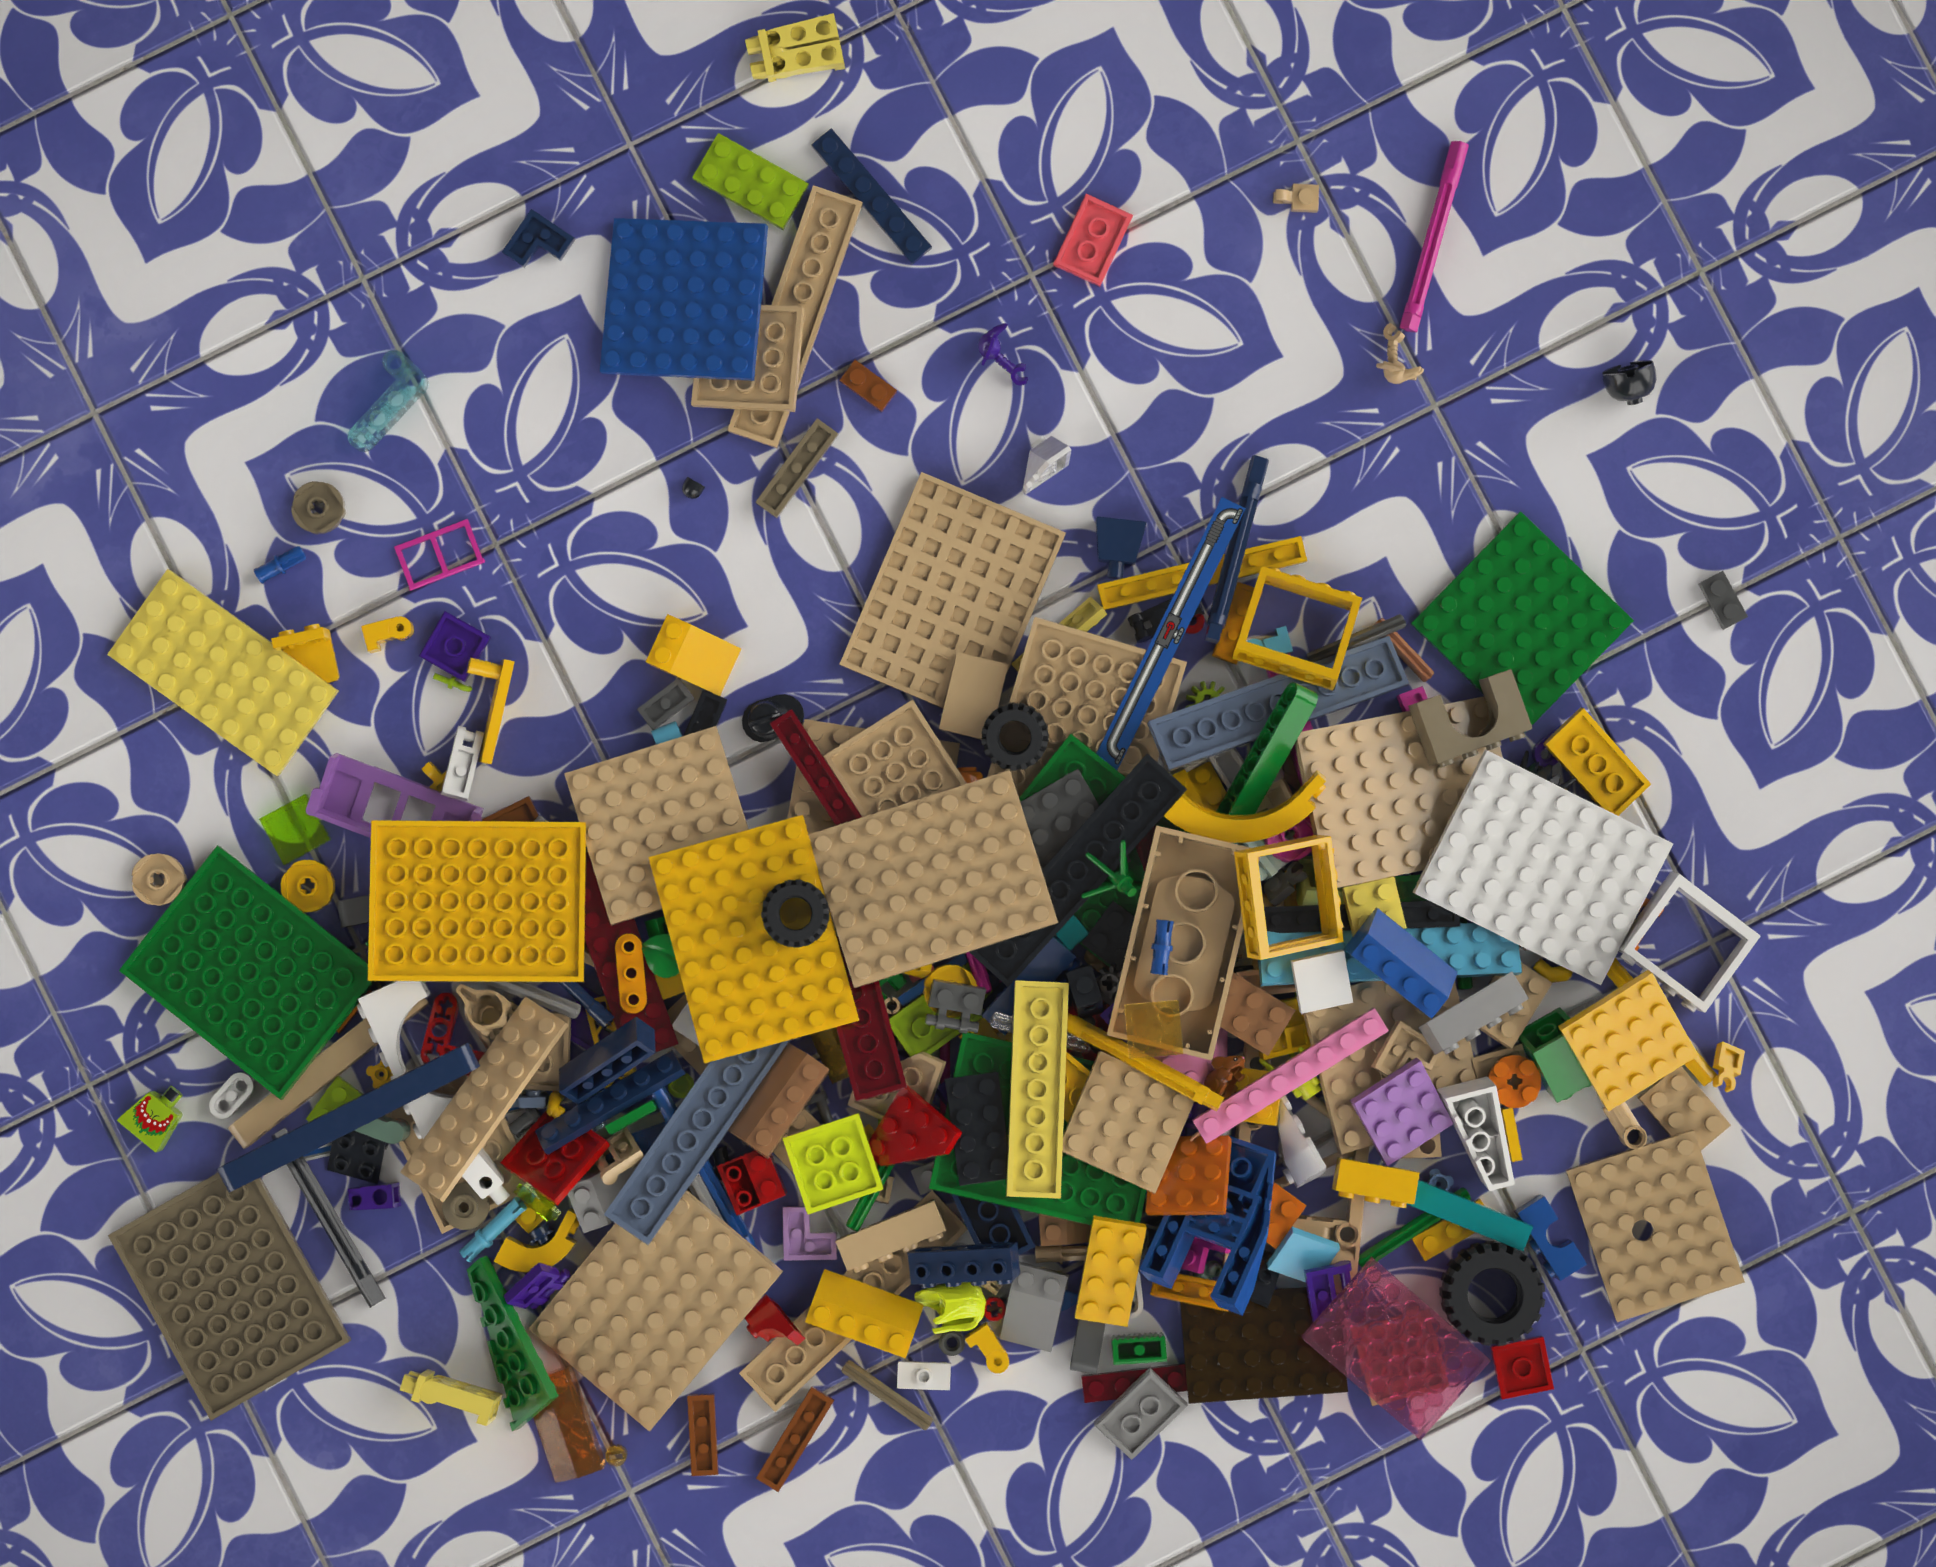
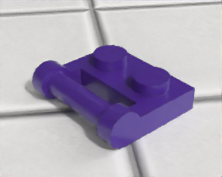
M1344 1260L1335 1264L1304 1270L1314 1324L1351 1317L1360 1313L1358 1304H1355L1350 1275L1352 1270L1351 1261ZM1340 1274L1345 1306L1340 1308L1338 1307L1333 1275Z

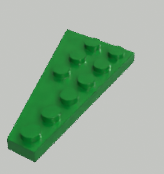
M484 1256L467 1269V1274L474 1299L482 1307L483 1317L480 1320L482 1327H487L491 1340L487 1341L497 1380L503 1384L506 1398L503 1399L505 1408L510 1407L513 1421L509 1423L511 1430L515 1431L524 1426L559 1395L532 1344L530 1336L525 1331L518 1313L513 1305L507 1304L504 1298L507 1291L502 1286L494 1266L491 1264L488 1256Z

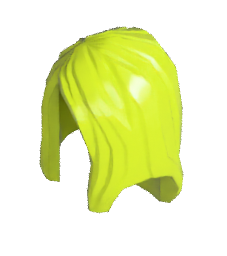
M961 1282V1285L956 1287H946L945 1283L935 1287L922 1289L914 1294L916 1302L922 1303L924 1307H930L939 1313L940 1316L936 1317L933 1322L935 1325L942 1324V1327L933 1328L934 1334L974 1329L985 1313L986 1298L979 1286H972L971 1282Z

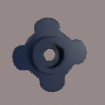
M544 1224L529 1233L532 1240L529 1244L531 1245L536 1242L540 1246L552 1239L550 1234L555 1230H550L548 1224Z

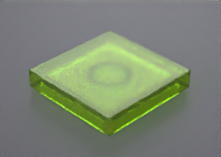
M307 794L259 819L283 865H287L331 841L321 819L306 813L309 801Z

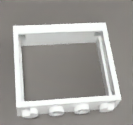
M1670 872L1632 924L1619 952L1622 953L1621 958L1631 966L1636 964L1642 968L1641 974L1649 969L1655 979L1663 984L1661 989L1672 997L1675 995L1683 1000L1681 1004L1693 1013L1696 1010L1705 1013L1760 938V935L1682 875ZM1677 890L1741 938L1699 998L1635 950V947Z

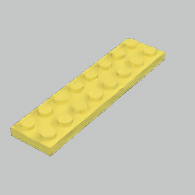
M1015 980L1006 1196L1061 1199L1069 983Z

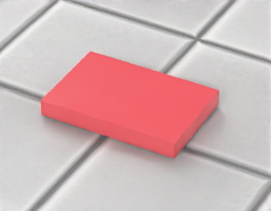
M1085 194L1053 266L1101 287L1133 215L1089 194Z

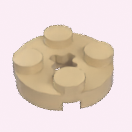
M166 854L146 855L136 863L132 870V888L135 895L142 902L150 905L164 906L172 903L187 882V876L180 862ZM155 873L157 875H164L163 885L158 884L154 886L153 882L155 879L153 875Z

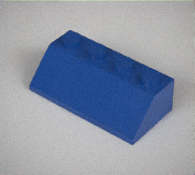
M1377 907L1343 949L1431 1019L1449 998L1458 973Z

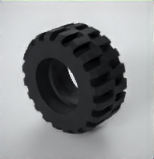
M1485 1241L1482 1244L1477 1242L1471 1244L1470 1248L1457 1252L1458 1256L1448 1262L1447 1266L1449 1267L1446 1273H1442L1441 1280L1443 1283L1442 1287H1439V1295L1442 1297L1441 1306L1449 1322L1468 1339L1487 1346H1491V1344H1497L1498 1346L1507 1345L1509 1341L1516 1342L1520 1340L1522 1334H1529L1533 1330L1532 1324L1535 1321L1538 1322L1541 1314H1539L1541 1307L1545 1305V1299L1543 1298L1545 1286L1541 1282L1539 1270L1533 1265L1531 1259L1511 1246L1495 1243L1494 1241ZM1494 1268L1506 1272L1513 1279L1516 1286L1514 1304L1507 1313L1498 1318H1485L1478 1315L1471 1308L1468 1301V1288L1472 1279L1485 1269Z

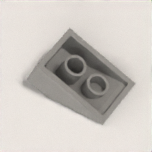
M614 1158L607 1160L609 1165L615 1162ZM595 1164L568 1193L583 1234L613 1222L605 1217L604 1213L637 1166L619 1174L614 1184L606 1185L603 1183L600 1177L601 1172Z
M1019 1261L1020 1275L1011 1283L1000 1339L1051 1352L1070 1274Z

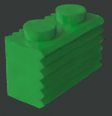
M1150 1332L1148 1335L1146 1333L1143 1335L1139 1333L1138 1336L1135 1333L1133 1336L1130 1334L1126 1336L1124 1334L1122 1337L1120 1335L1117 1337L1113 1335L1111 1337L1114 1365L1167 1362L1166 1338L1162 1332L1159 1334L1156 1332L1152 1334Z

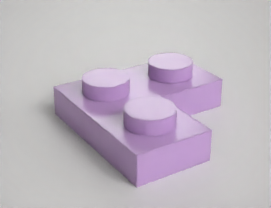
M805 1206L783 1207L784 1261L837 1260V1244L835 1242L837 1232L810 1233V1214L807 1215Z

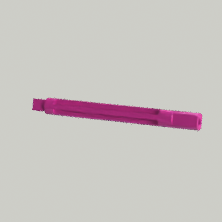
M1451 141L1437 198L1408 302L1406 303L1399 327L1407 332L1418 331L1432 273L1469 147L1467 143L1462 141Z

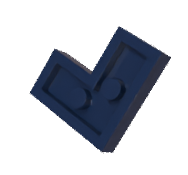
M531 209L502 253L524 268L539 247L561 261L574 243L575 238Z

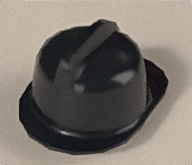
M786 694L775 695L756 701L744 711L742 717L743 729L746 735L754 741L768 742L778 739L779 737L770 723L791 709L802 723L804 719L803 707L796 698Z

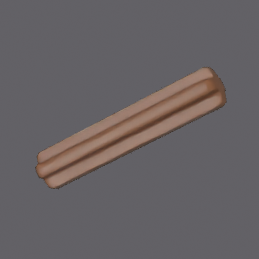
M1381 618L1375 624L1385 621V619ZM1396 631L1386 635L1390 636L1397 655L1423 682H1426L1433 676L1434 671Z

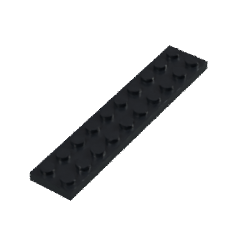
M1147 753L1042 869L1058 924L970 951V953L1009 987L1088 900L1089 897L1083 899L1081 895L1097 889L1109 876L1086 857V853H1091L1110 870L1114 871L1120 864V842L1122 840L1126 842L1127 857L1173 804L1185 793L1187 788Z

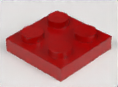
M1543 1336L1507 1342V1345L1490 1346L1500 1398L1502 1400L1554 1390Z

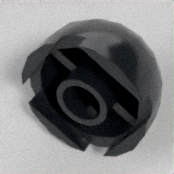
M1652 360L1630 362L1629 366L1624 367L1617 365L1602 372L1603 382L1609 395L1618 401H1627V405L1642 403V397L1652 392L1657 380L1656 369Z

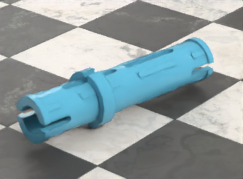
M514 1197L483 1229H478L475 1232V1237L459 1250L463 1258L468 1255L466 1261L472 1262L485 1248H490L493 1245V1240L527 1209L523 1201L518 1203L520 1198Z

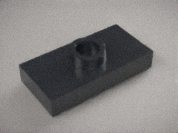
M703 689L684 736L714 726L717 727L728 700Z
M1264 1250L1255 1287L1249 1301L1267 1308L1280 1273L1268 1270L1267 1262L1273 1253Z

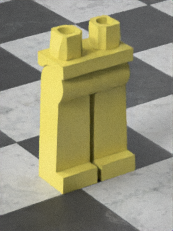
M834 13L767 31L765 29L757 30L758 36L745 40L748 56L759 53L763 55L764 61L750 63L753 79L768 78L769 82H774L776 79L787 78L793 75L835 69V71L845 69Z
M429 1369L422 1373L410 1371L409 1374H405L403 1377L400 1391L413 1394L411 1401L417 1403L423 1401L426 1404L439 1402L479 1415L476 1423L484 1426L489 1425L496 1418L502 1393L446 1376H434L435 1371Z

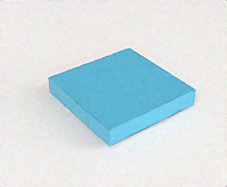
M1291 1227L1267 1262L1268 1270L1306 1283L1304 1270L1329 1265L1340 1250L1339 1243Z

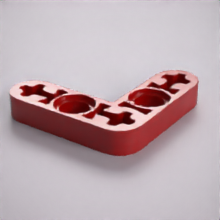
M441 993L434 1000L421 1049V1059L424 1064L430 1061L427 1054H432L435 1046L430 1041L438 1043L436 1052L439 1056L457 1048L450 1046L459 1011L458 1001L453 994ZM447 1000L452 1005V1008L448 1007L445 1013L446 1018L450 1019L449 1021L444 1018H436L437 1016H443L444 1011L440 1004H445ZM443 1024L447 1027V1032L444 1036L436 1037L433 1035V1029L436 1025ZM472 1050L479 1062L485 1052Z

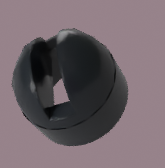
M689 477L685 479L682 486L684 495L691 499L698 498L705 489V486Z

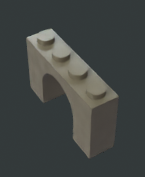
M1511 669L1479 680L1489 709V720L1484 731L1477 737L1464 736L1452 726L1441 695L1408 706L1429 766L1439 764L1441 768L1455 763L1454 757L1462 755L1463 759L1475 756L1478 754L1477 749L1484 746H1486L1487 750L1502 746L1501 740L1509 738L1510 742L1526 737L1524 732L1533 729Z

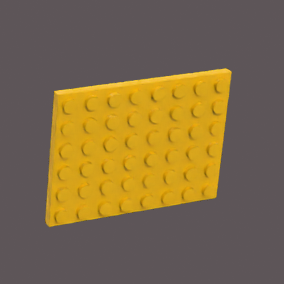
M803 815L648 857L704 1064L859 1021L830 911L827 928L821 937L812 944L799 948L787 947L778 943L768 934L763 925L761 916L763 901H765L769 891L777 884L787 880H802L813 884L825 897ZM791 898L782 904L779 914L781 922L787 928L798 930L804 928L809 923L812 912L805 900Z
M371 820L368 981L584 982L586 822Z

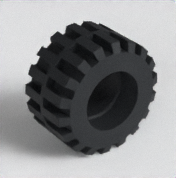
M1013 702L998 707L989 715L982 728L981 742L986 756L988 755L991 759L990 761L998 764L1000 768L1011 769L1010 771L1024 770L1037 763L1044 754L1049 740L1048 726L1043 719L1044 717L1034 707L1027 706L1025 703ZM1010 721L1024 723L1031 733L1029 745L1020 752H1011L1005 749L1000 742V730Z
M797 879L787 880L777 884L769 891L765 901H763L761 916L766 931L775 941L787 947L799 948L812 944L825 932L829 921V907L822 892L813 884ZM801 898L809 904L812 915L809 923L804 928L798 930L789 929L781 922L780 908L788 899Z

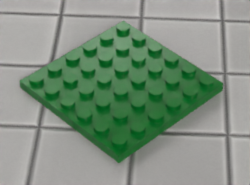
M1520 511L1426 607L1411 625L1482 694L1479 680L1511 669L1530 723L1533 725L1634 620Z

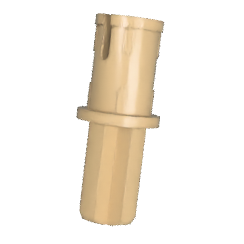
M1035 1246L1036 1263L1060 1262V1264H1063V1261H1085L1087 1246Z

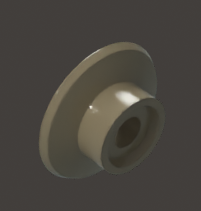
M467 1182L456 1184L445 1201L442 1202V1211L445 1219L450 1225L460 1230H471L480 1226L486 1220L490 1208L488 1196L481 1199ZM462 1202H466L469 1205L467 1212L461 1209Z

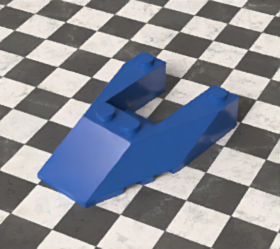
M1230 1136L1232 1143L1226 1215H1164L1139 1270L1148 1281L1172 1289L1195 1237L1230 1249L1231 1251L1210 1297L1218 1307L1243 1316L1255 1287L1268 1236L1276 1152Z

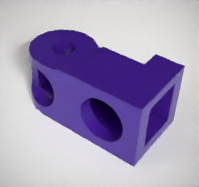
M399 1182L348 1188L349 1210L388 1209L401 1206Z

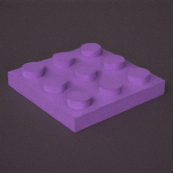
M1417 1057L1350 1100L1379 1156L1387 1167L1454 1124L1422 1062Z

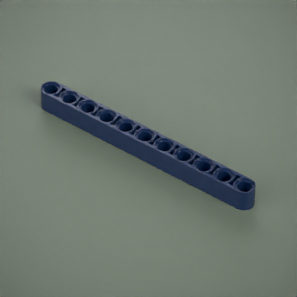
M467 1042L222 1165L216 1170L228 1193L477 1069L480 1067V1064Z

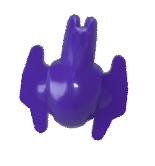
M1002 323L993 327V329L989 330L979 339L978 348L983 356L981 365L984 366L986 360L995 359L994 361L999 366H1002L1004 370L1006 369L1011 374V379L1016 385L1027 384L1028 377H1019L1017 375V372L1025 371L1026 364L1019 363L1015 365L1000 353L1001 345L998 335L1007 328L1008 324Z

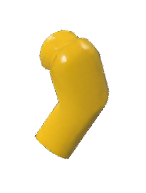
M1541 958L1533 966L1536 972L1552 983L1568 981L1573 974L1572 971L1562 966L1551 967Z

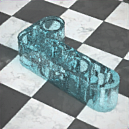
M398 350L386 352L382 359L383 367L396 381L348 432L349 443L360 452H367L373 449L428 389L429 381L427 376ZM394 358H401L402 365L398 369H391V361ZM415 375L421 376V383L417 387H410L409 381L411 377ZM398 394L403 395L402 404L392 406V398ZM380 413L385 414L384 423L378 426L374 425L375 416ZM367 425L375 430L374 434L366 428ZM359 434L365 437L366 441L364 443L360 442L357 438Z

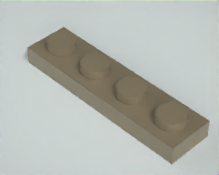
M817 418L755 503L777 519L839 434Z

